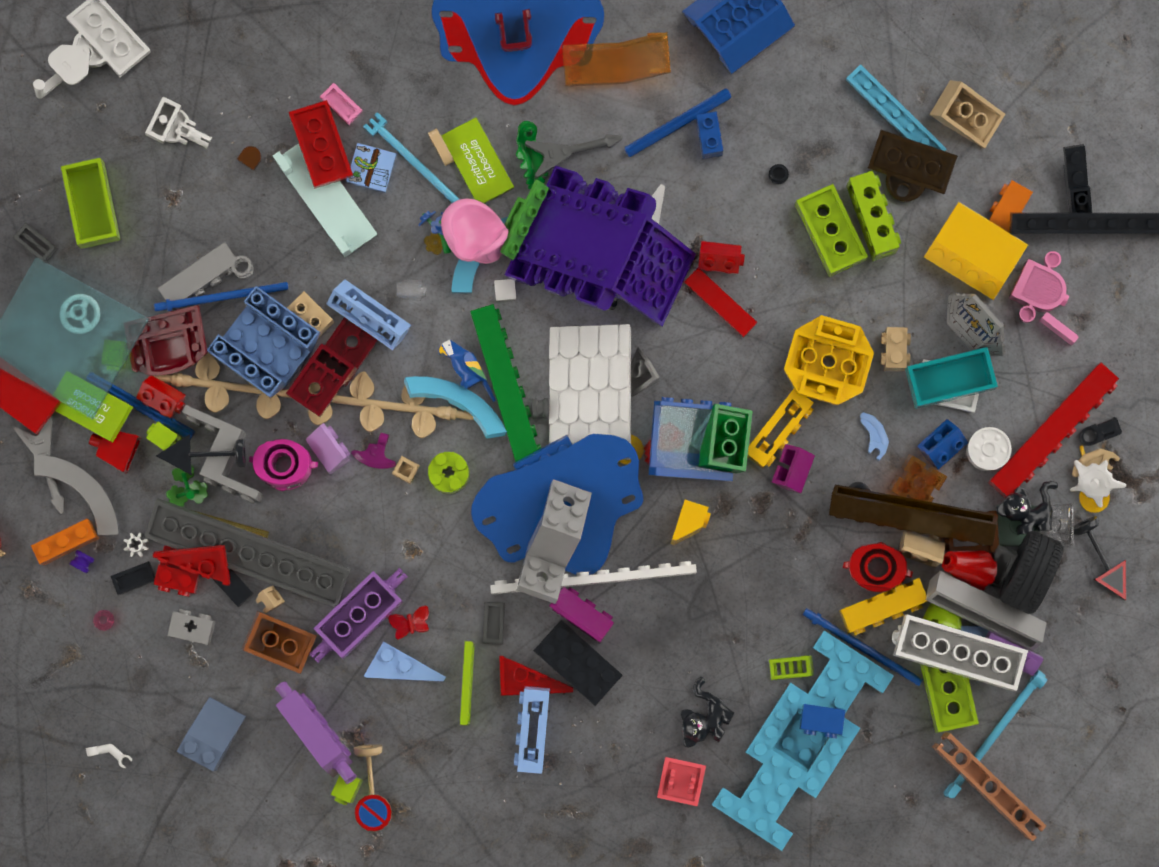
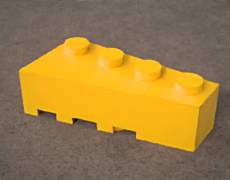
M917 578L893 590L883 592L870 599L841 609L839 612L848 634L853 632L854 635L865 632V627L873 625V628L885 624L884 619L892 617V620L904 616L903 612L911 609V612L923 608L922 604L928 601L926 600V592L921 580Z

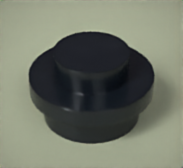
M782 164L773 165L769 170V179L774 184H783L789 177V171Z

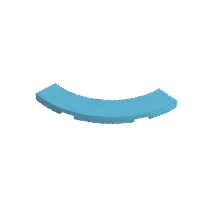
M508 217L502 218L501 221L505 224ZM458 260L452 281V293H472L474 277L480 263Z
M405 377L404 383L410 398L426 397L448 400V403L463 411L466 410L473 416L486 439L506 435L507 431L495 411L472 391L456 383L439 378Z

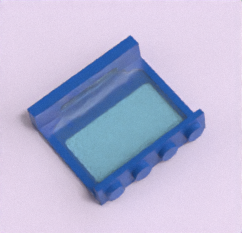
M662 397L661 401H654L649 475L733 481V473L698 467L701 444L713 408L712 401L700 400V404H693L692 399H681V403L674 402V398ZM719 402L720 405L731 406L729 402Z

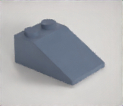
M209 697L185 735L177 752L211 771H217L246 716Z

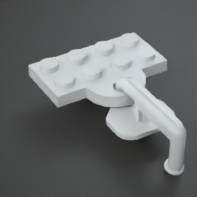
M86 0L66 17L67 21L78 31V34L75 36L72 45H60L50 53L48 63L56 74L45 83L40 79L33 82L35 95L41 99L63 81L66 84L75 85L88 75L89 67H101L106 63L119 77H122L150 54L151 51L105 0Z

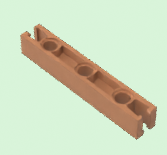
M945 732L940 738L942 740H949L954 748L949 753L942 749L944 746L942 743H935L932 748L1028 840L1034 841L1037 837L1025 828V824L1032 820L1036 824L1035 827L1041 832L1046 828V825L951 733ZM958 753L963 754V760L960 763L956 762V755ZM991 781L993 783V788L991 791L987 792L985 789V785L987 782ZM1021 809L1022 817L1016 820L1015 813Z

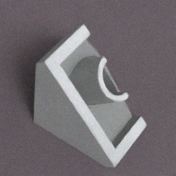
M639 347L631 361L632 397L657 383L660 379L653 365Z

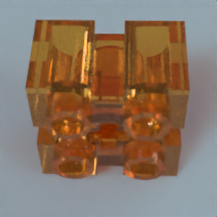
M909 454L901 466V469L905 470L901 477L896 475L888 489L901 497H907L908 495L912 499L932 502L934 497L931 496V493L934 489L940 490L947 476L932 467H929L928 470L924 469L926 463ZM920 477L919 482L922 484L920 487L916 486L915 488L913 482Z

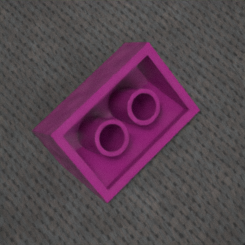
M563 587L556 604L551 603L549 608L600 644L614 625V622L611 621L613 617L604 610L600 613L594 609L596 605L587 598L585 601L578 597L580 593L569 587L566 589Z

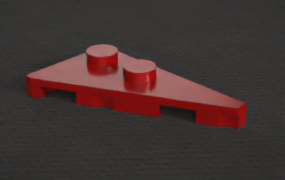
M225 545L154 551L153 558H157L163 563L167 564L169 562L180 566V569L193 574H200L207 579L223 582V585L231 583Z
M499 656L501 696L520 695V691L524 692L525 686L550 688L549 694L573 693V687L504 656Z

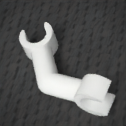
M113 744L86 748L88 757L109 752L118 760L122 768H126L122 764L123 758L127 757L130 761H133L129 755H124Z

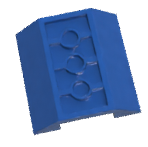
M696 0L682 11L693 27L697 26L719 53L720 61L731 74L795 27L781 0Z

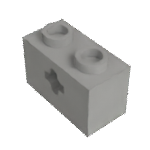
M179 609L178 613H172L167 636L210 646L216 622L211 620L209 615L199 613V617L191 616V611ZM194 621V625H196L197 628L192 629V631L190 632V629L187 628V625L192 624V622Z

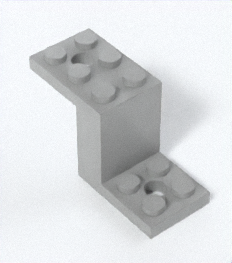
M185 405L182 412L187 416L186 420L197 426H200L202 423L207 430L217 434L210 452L235 451L236 440H245L247 435L242 429ZM235 456L206 458L199 473L204 477L203 481L216 488L219 484L225 492L234 496L236 493H239L241 498L252 504L255 501L261 503L264 496L262 493L228 478L235 461Z
M553 479L543 515L528 543L517 591L556 604L565 568L582 536L592 495L591 492ZM563 501L569 502L572 506L565 505ZM537 576L543 577L545 582L539 581Z

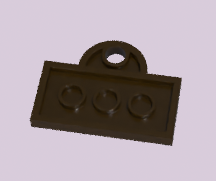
M881 129L868 169L886 174V188L890 195L899 201L908 202L920 197L925 188L945 194L959 155ZM900 185L908 187L909 192L907 196L902 197L898 194L897 189Z

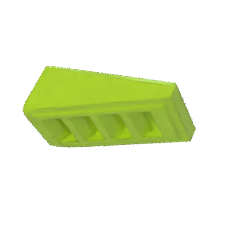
M812 655L769 659L771 680L814 676ZM802 660H805V661H806V670H807V672H804V673H803ZM794 661H797L798 673H795ZM785 662L789 663L790 674H786ZM777 663H780L781 675H778Z

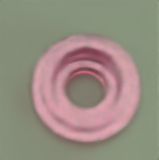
M107 610L98 611L93 619L95 627L103 631L109 630L114 624L113 614ZM103 616L107 618V622L105 624H102L100 622V619Z

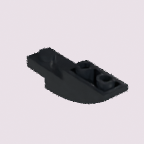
M1085 145L1063 147L1065 162L1063 168L1069 212H1092Z

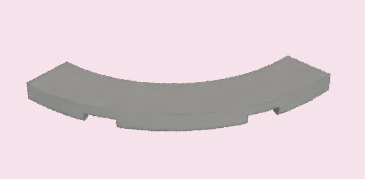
M34 455V476L52 478L71 486L84 498L91 508L96 521L98 536L118 535V524L112 503L103 488L91 475L66 460L46 455Z

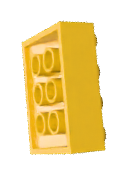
M958 202L924 258L994 300L1028 244Z

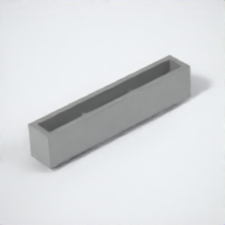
M939 571L929 580L926 595L927 601L1030 651H1033L1043 643L1046 622L1011 607L1003 603L1002 600L942 571Z

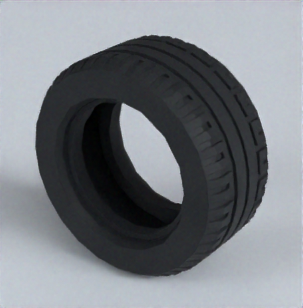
M1037 531L1027 533L1017 550L1018 556L1002 585L1000 599L1003 603L1020 611L1023 610L1027 614L1036 612L1046 596L1059 567L1064 550L1061 542Z

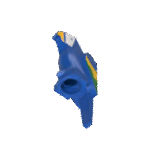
M452 340L442 343L438 349L439 355L443 354L451 359L454 370L462 378L461 387L464 386L465 389H468L482 382L492 402H495L496 399L475 355Z

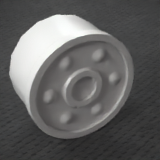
M994 427L982 428L976 431L968 442L967 457L969 462L981 471L999 469L1010 458L1011 442L1008 436L1000 429Z

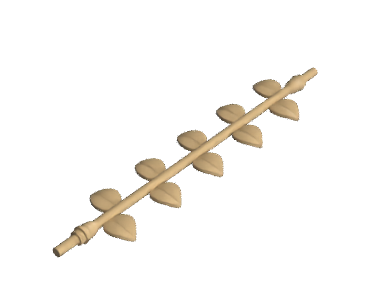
M207 353L198 361L195 368L197 378H192V376L182 373L154 376L163 382L172 383L176 387L198 386L209 388L205 394V404L208 410L213 413L223 410L229 404V395L226 390L261 394L257 399L256 407L263 419H270L279 413L281 403L278 396L291 398L286 394L289 389H282L270 398L251 383L241 384L214 380L220 373V366L210 353ZM365 371L359 373L353 379L350 385L352 397L336 395L331 402L364 407L360 413V423L363 429L368 432L375 431L383 425L384 414L381 409L416 413L413 416L411 425L414 434L419 438H425L434 432L436 421L433 415L448 421L456 420V418L474 420L473 416L467 411L457 410V408L452 406H420L426 397L410 398L406 386H404L401 394L403 403L368 399L373 395L375 388ZM313 383L309 387V392L311 394H318L315 392L321 389L320 385ZM331 405L327 407L321 417L308 410L311 422L317 426L326 423L333 414Z

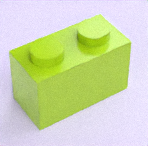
M160 422L153 423L146 432L148 434L146 438L163 451L182 439Z
M339 775L331 793L332 796H335L334 801L343 805L353 803L363 780L356 777L351 783L346 784Z

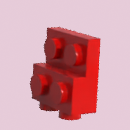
M164 545L163 551L175 550V548ZM160 561L154 585L158 586L160 591L170 593V589L178 590V595L190 597V593L196 594L200 574H193L180 569V566Z

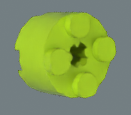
M443 452L432 459L428 467V476L431 484L437 491L452 495L466 487L470 471L467 462L461 455L455 452ZM451 468L452 472H454V475H450L449 478H446V474H444V471H448V469Z

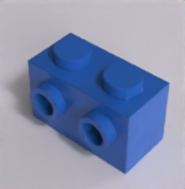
M946 419L917 447L925 459L939 470L967 445L968 441L959 427Z

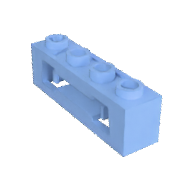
M345 279L333 290L326 305L391 350H394L400 344L411 327L405 320ZM343 303L347 304L346 310L340 305ZM379 328H383V330L380 332L381 334L377 332ZM387 332L390 337L387 339L382 335Z
M525 686L524 692L520 691L519 704H523V711L518 712L517 724L521 725V733L517 732L516 745H520L519 753H515L514 765L518 766L517 772L539 774L543 772L550 688ZM540 701H543L542 712H539ZM529 702H532L531 711L539 712L536 748H528V756L525 757L524 752L528 745L530 723L528 706ZM536 749H539L538 759H535Z

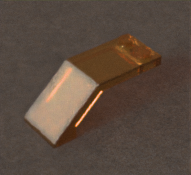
M668 32L647 33L644 37L619 43L562 46L565 86L626 84L671 73Z

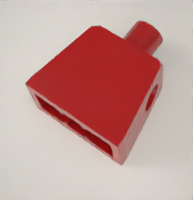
M119 431L112 443L93 433L90 437L89 445L98 448L96 452L97 457L127 474L142 438L138 435Z

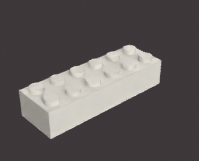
M907 614L903 618L893 656L1014 692L1018 689L1028 650Z

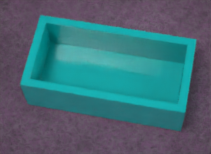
M988 347L907 366L905 369L915 409L992 391L998 387Z

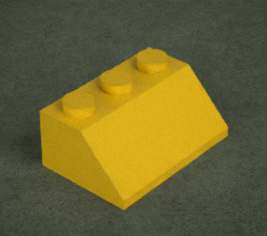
M684 500L671 544L676 545L699 533L702 528L706 529L711 513L707 512L709 507Z

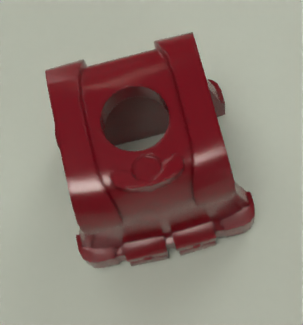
M530 9L522 10L526 42L506 44L502 12L495 13V22L499 25L501 48L505 52L526 50L531 47Z

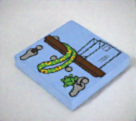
M357 143L351 163L353 177L347 178L346 182L386 193L397 154Z

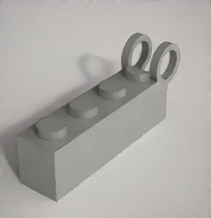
M224 242L157 289L165 300L170 299V301L202 296L205 294L204 290L210 286L213 288L222 282L221 278L227 274L231 276L235 273L240 279L251 277L254 272V266L246 256L235 257ZM240 263H248L247 271L243 273L237 272V266ZM185 307L175 308V309H172V310L175 311V310L183 309V308H185Z

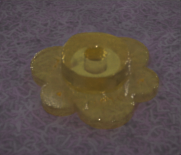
M431 233L430 236L424 238V243L427 245L426 250L428 252L432 251L434 255H439L443 250L440 236Z

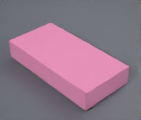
M335 83L320 96L322 101H328L329 107L348 125L363 112Z
M1048 312L1039 320L1071 346L1079 338L1077 334Z

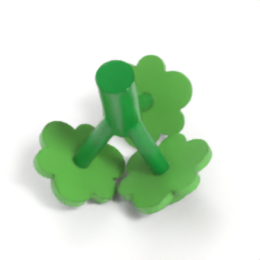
M192 465V475L179 468L172 470L173 479L184 482L185 488L177 487L176 485L172 486L171 490L166 492V497L170 503L184 507V503L188 499L201 504L204 498L208 497V485L205 482L195 480L193 484L188 483L189 478L194 476V467Z

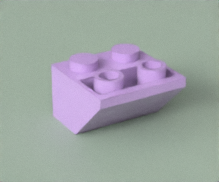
M323 423L305 440L331 475L350 462V459L347 457L350 455V452L342 442L338 444L336 439L339 437L331 425L326 427Z

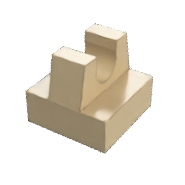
M274 585L262 590L255 600L257 604L260 602L264 603L266 606L263 609L264 613L281 606L285 602Z

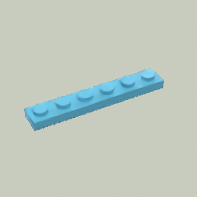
M861 64L846 78V81L903 137L944 151L947 150Z

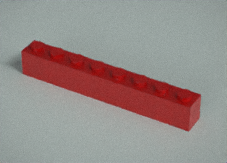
M1100 362L991 478L988 484L1006 498L1014 493L1015 489L1024 481L1028 483L1035 475L1033 471L1037 467L1041 469L1048 462L1047 456L1051 452L1055 454L1062 447L1060 442L1065 437L1069 439L1076 432L1074 427L1079 422L1083 424L1090 417L1088 412L1093 407L1097 409L1103 403L1102 397L1106 393L1110 395L1117 388L1116 382L1119 378Z

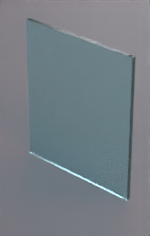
M35 258L0 320V368L93 419L145 325L148 323L149 318Z

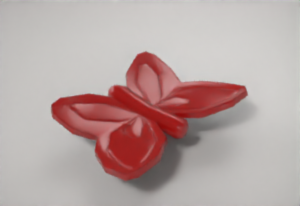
M426 605L419 607L414 612L413 617L411 614H407V619L399 614L389 615L388 617L390 625L397 629L395 633L397 640L407 636L409 632L413 634L414 631H429L428 624L425 622L429 616V609Z

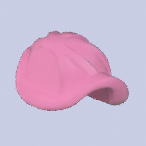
M460 199L446 208L441 219L443 236L457 258L467 262L475 261L484 264L499 260L502 255L500 252L507 239L509 231L489 206L475 199Z

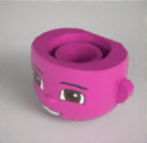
M286 439L267 441L258 446L254 456H249V462L253 463L255 474L264 483L279 491H289L302 486L309 479L312 469L318 467V462L312 461L308 450L302 445ZM284 456L290 457L291 467L286 472H277L275 465L278 459Z

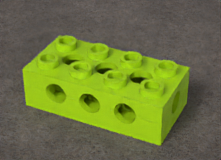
M873 170L849 178L846 185L872 262L896 254L900 247L899 244H901L898 232H894L892 226L895 224L891 213L888 214L885 207L888 206L885 194L881 195L879 189L881 187L878 175H874ZM864 195H869L871 199L866 198ZM871 214H876L878 218L873 217ZM878 232L883 233L885 237L879 236Z
M834 184L796 200L795 207L829 277L867 260L868 255ZM825 209L828 215L821 216L817 210ZM833 227L836 230V234H829L826 228ZM837 245L843 246L844 249H845V252H843V253L837 252V251L835 250V246H837Z
M920 664L935 733L979 724L969 678L949 672L942 673L939 669ZM945 682L951 683L953 687L951 693L944 691L943 685ZM951 702L957 706V711L954 714L948 711V705Z

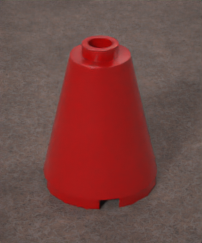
M984 550L948 551L944 554L941 564L942 568L954 578L982 591L987 589L985 587L988 584L994 582L997 574V563L993 560V555Z

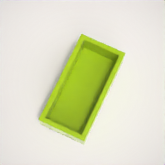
M101 158L61 166L77 245L84 249L120 241L104 161Z

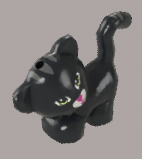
M1051 480L1043 482L1039 489L1043 502L1034 509H1031V502L1027 497L1025 489L1021 486L1017 487L1014 493L1007 496L1003 503L996 507V512L1010 521H1020L1022 523L1016 528L1017 535H1025L1033 531V527L1039 533L1052 530L1053 509L1047 491L1048 489H1057L1058 483Z
M699 677L694 682L692 689L696 697L708 701L707 715L694 713L689 709L681 711L683 744L688 748L704 741L709 733H712L713 739L719 743L725 733L721 726L723 723L729 725L734 716V712L727 708L721 698L701 690L702 685L705 683L704 677Z

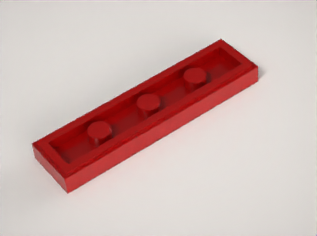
M697 268L684 281L697 296L743 338L758 323L701 269Z

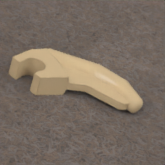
M1097 449L1084 454L1078 461L1087 467L1092 463L1100 465L1106 460L1108 462L1107 469L1112 470L1113 467L1109 464V459L1113 458L1115 461H1119L1120 458L1111 451ZM1074 465L1072 476L1077 478L1079 474Z

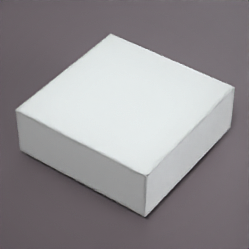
M515 280L494 281L496 302L516 300Z

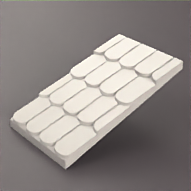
M630 325L550 327L549 444L568 435L573 445L590 434L615 435L626 439L631 444Z

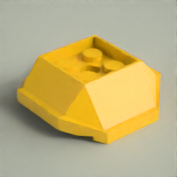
M820 315L795 330L784 366V372L799 395L838 406L863 393L874 352L861 326ZM826 357L832 358L834 365L832 367L825 366L823 359Z

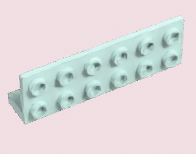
M299 143L284 154H281L279 151L273 155L276 163L344 258L377 236V232L340 181L314 189Z

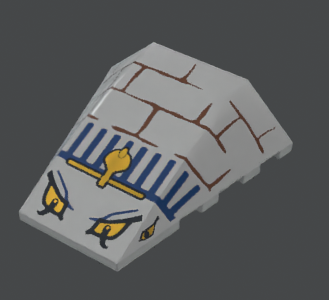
M951 292L948 295L947 324L971 351L988 347L990 355L1003 356L1006 353L1004 350L1005 344L1003 343L1005 341L1003 337V324L976 294L966 295L962 293L960 295L959 293L954 294V292Z

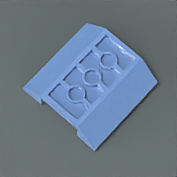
M255 286L244 300V303L247 305L223 337L219 334L207 348V352L271 398L290 383L310 357L320 332Z

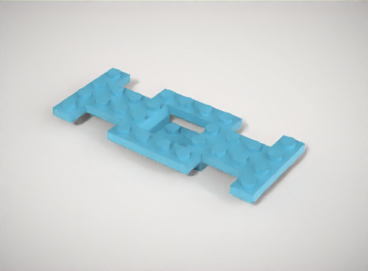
M826 631L822 632L813 649L830 660L809 693L807 694L790 683L745 753L762 763L741 798H738L725 788H722L712 803V806L781 851L793 833L776 821L794 792L799 787L816 798L860 730V727L844 718L842 735H837V739H828V737H824L825 733L816 732V736L804 734V730L799 729L802 705L808 704L843 709L846 713L864 683L883 693L894 675Z

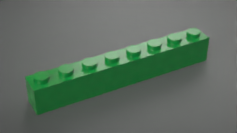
M494 304L471 310L470 313L515 462L541 449V445H536L534 437L538 436L535 425H530L528 419L532 417L529 405L524 406L522 398H525L526 395L523 386H518L516 380L520 376L517 366L513 367L511 359H514L511 347H506L505 340L508 339L505 327H500L499 321L502 320L499 308L495 309Z

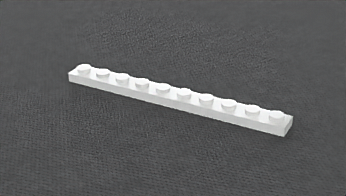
M691 561L679 562V566L671 567V563L659 564V568L650 569V565L639 566L638 570L630 571V568L617 569L618 572L609 573V570H599L596 575H589V572L576 573L577 577H568V574H564L561 588L696 574L697 569L696 564L691 565ZM537 577L539 581L545 582L543 577ZM515 579V583L507 584V580L494 581L495 585H490L492 595L520 592L516 590L519 579Z

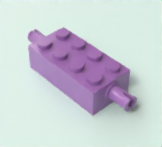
M400 568L387 580H382L374 571L369 574L313 628L323 638L322 642L309 653L314 660L319 663L331 650L335 651L342 659H345L403 603L394 593V589L408 576Z
M286 681L280 683L275 690L283 699L275 706L319 765L333 778L339 774L346 784L351 783L357 777L349 767L353 762L349 758L351 752L341 743L336 732L328 726V722L323 715L315 709L316 706L304 693L299 694L296 690L292 691Z

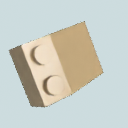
M950 80L929 115L978 146L986 148L1004 118L1005 113L963 82Z
M910 530L903 532L898 551L905 558L934 568L942 564L944 559L945 543L941 542V538L934 535L926 537Z

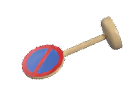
M369 744L353 748L354 754L358 757H366L369 795L364 796L357 803L355 818L358 824L367 831L382 830L388 825L392 810L389 802L384 797L374 794L371 756L382 753V745Z

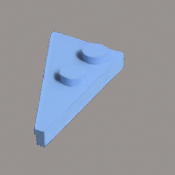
M384 641L364 674L366 678L442 682L446 679L442 674Z

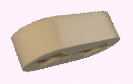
M437 128L428 132V136L443 164L447 166L453 163L454 159Z

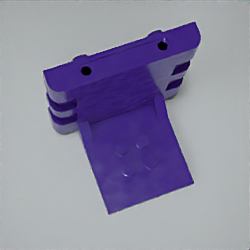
M555 166L546 185L549 188L546 197L520 246L519 252L514 260L510 261L504 275L509 279L529 286H535L544 281V289L562 297L573 294L575 291L576 300L580 303L603 311L609 309L614 298L617 297L628 303L656 325L663 327L696 253L652 219L656 210V200L650 194L627 188L625 193H621L618 196V191L608 181L595 178L594 183L587 186L586 181L577 172Z

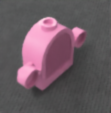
M1050 251L1044 257L1045 266L1028 259L1009 296V299L1024 305L1018 313L1019 319L1024 323H1030L1035 318V311L1049 312L1059 305L1065 306L1068 301L1069 295L1066 294V283L1063 277L1052 270L1061 263V256L1056 251Z

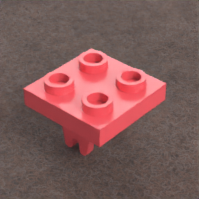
M665 757L657 798L698 806L706 765Z

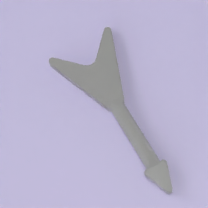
M50 417L37 436H33L18 427L14 428V431L34 455L51 456L52 417ZM46 477L53 498L51 502L59 513L63 514L64 497L60 495L56 480Z

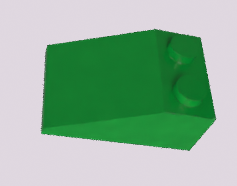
M720 404L713 405L701 444L698 467L735 474L746 471L752 410Z

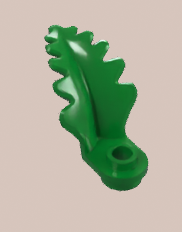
M523 121L518 126L516 138L518 150L516 157L523 160L520 168L526 170L524 178H528L526 184H529L528 189H531L535 180H539L542 183L546 181L542 176L535 178L537 170L544 161V156L525 146L526 141H536L537 126L533 122Z

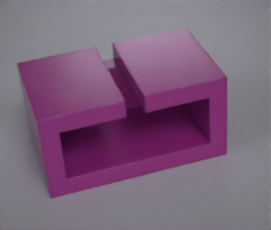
M785 444L779 461L790 468L788 470L778 465L772 483L786 490L801 494L815 455L800 447Z

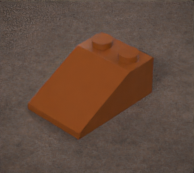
M257 611L241 649L301 674L317 635Z

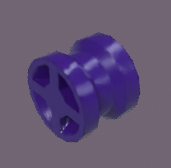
M76 550V556L69 564L88 573V567L95 559Z

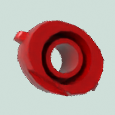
M883 542L861 546L855 549L849 561L843 562V569H849L851 578L859 586L872 592L893 590L900 586L906 577L912 578L913 572L907 568L905 556L897 549ZM882 559L887 563L888 571L884 576L874 577L869 573L868 565L872 560Z

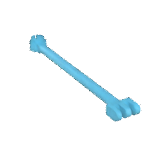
M378 112L374 115L379 120L378 123L372 118L369 120L374 126L372 129L367 124L363 126L373 137L379 133L451 203L460 200L384 128L387 121Z
M1037 670L1034 677L1030 678L1027 686L974 754L979 761L1033 690L1037 687L1041 689L1045 685L1047 678H1045L1046 675L1040 670ZM960 774L945 789V797L955 798L962 789L961 785L965 782V779Z

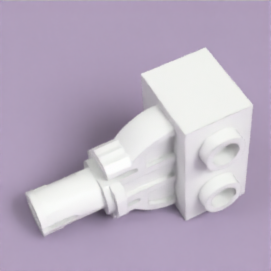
M162 97L145 132L146 136L162 144L166 141L169 143L181 142L186 145L187 140L206 149L209 146L208 142L212 139L211 136L193 128L196 123L191 121L187 114L181 110L180 104L165 97Z

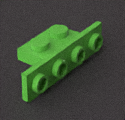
M535 180L526 199L517 198L504 224L509 233L500 252L510 260H514L519 252L520 246L549 189L539 180Z

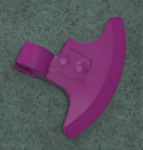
M381 432L378 444L369 443L365 451L355 449L351 451L354 458L369 467L387 469L396 466V461L385 456L389 434Z

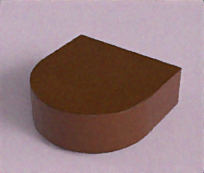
M248 146L242 150L237 160L255 171L261 162L262 156L256 147Z

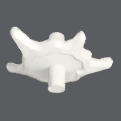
M1078 460L1074 461L1079 474L1078 485L1071 488L1070 492H1083L1086 497L1093 498L1098 507L1102 508L1103 497H1108L1112 489L1126 487L1125 483L1113 479L1112 473L1107 470L1108 462L1106 460L1100 465L1092 463L1087 467Z

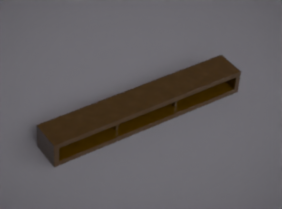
M836 484L833 488L829 515L838 519L846 518L859 523H872L880 527L888 526L898 530L915 531L918 534L936 535L939 538L957 539L960 542H974L982 546H993L998 514Z

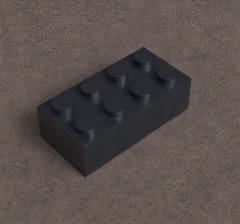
M562 620L533 650L594 706L603 699L623 676Z

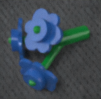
M436 211L423 213L420 217L422 222L418 226L420 227L428 222L432 227L431 232L440 236L444 254L451 253L452 251L442 232V216L437 217L436 221H432L431 218L436 214Z

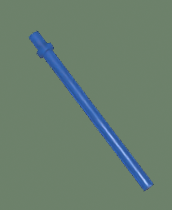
M283 282L258 287L266 293L288 290V283ZM254 287L173 301L166 299V302L154 303L155 312L162 310L169 312L175 308L247 297Z
M808 608L803 612L802 615L810 619L812 624L820 625L914 684L920 686L922 683V678L822 618L820 613L816 614Z

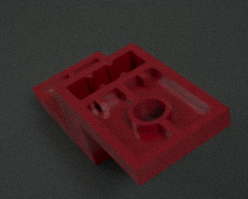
M344 317L326 344H320L286 394L321 417L341 387H346L378 340ZM353 336L358 339V344L355 347L347 346V339ZM313 383H317L321 387L318 394H311L309 392V387Z

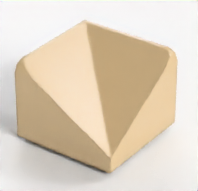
M401 456L392 475L411 485L420 465Z

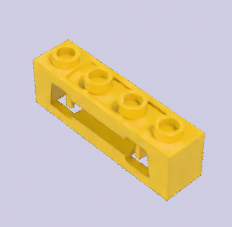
M794 388L749 445L748 458L762 469L765 465L770 467L776 459L774 456L775 452L778 449L781 451L784 449L785 444L789 442L786 438L790 433L795 435L802 426L799 424L803 417L807 419L814 409L811 406L814 402L806 396L799 395ZM792 402L793 405L787 412L794 416L798 409L801 412L787 424L773 442V448L766 454L765 451L770 446L766 441H763L760 447L756 448L761 439L765 440L786 413V407Z

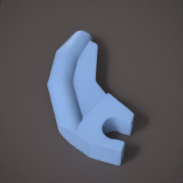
M862 412L860 421L870 434L868 453H871L874 449L879 450L880 454L876 459L880 461L886 453L889 439L884 426L877 418Z

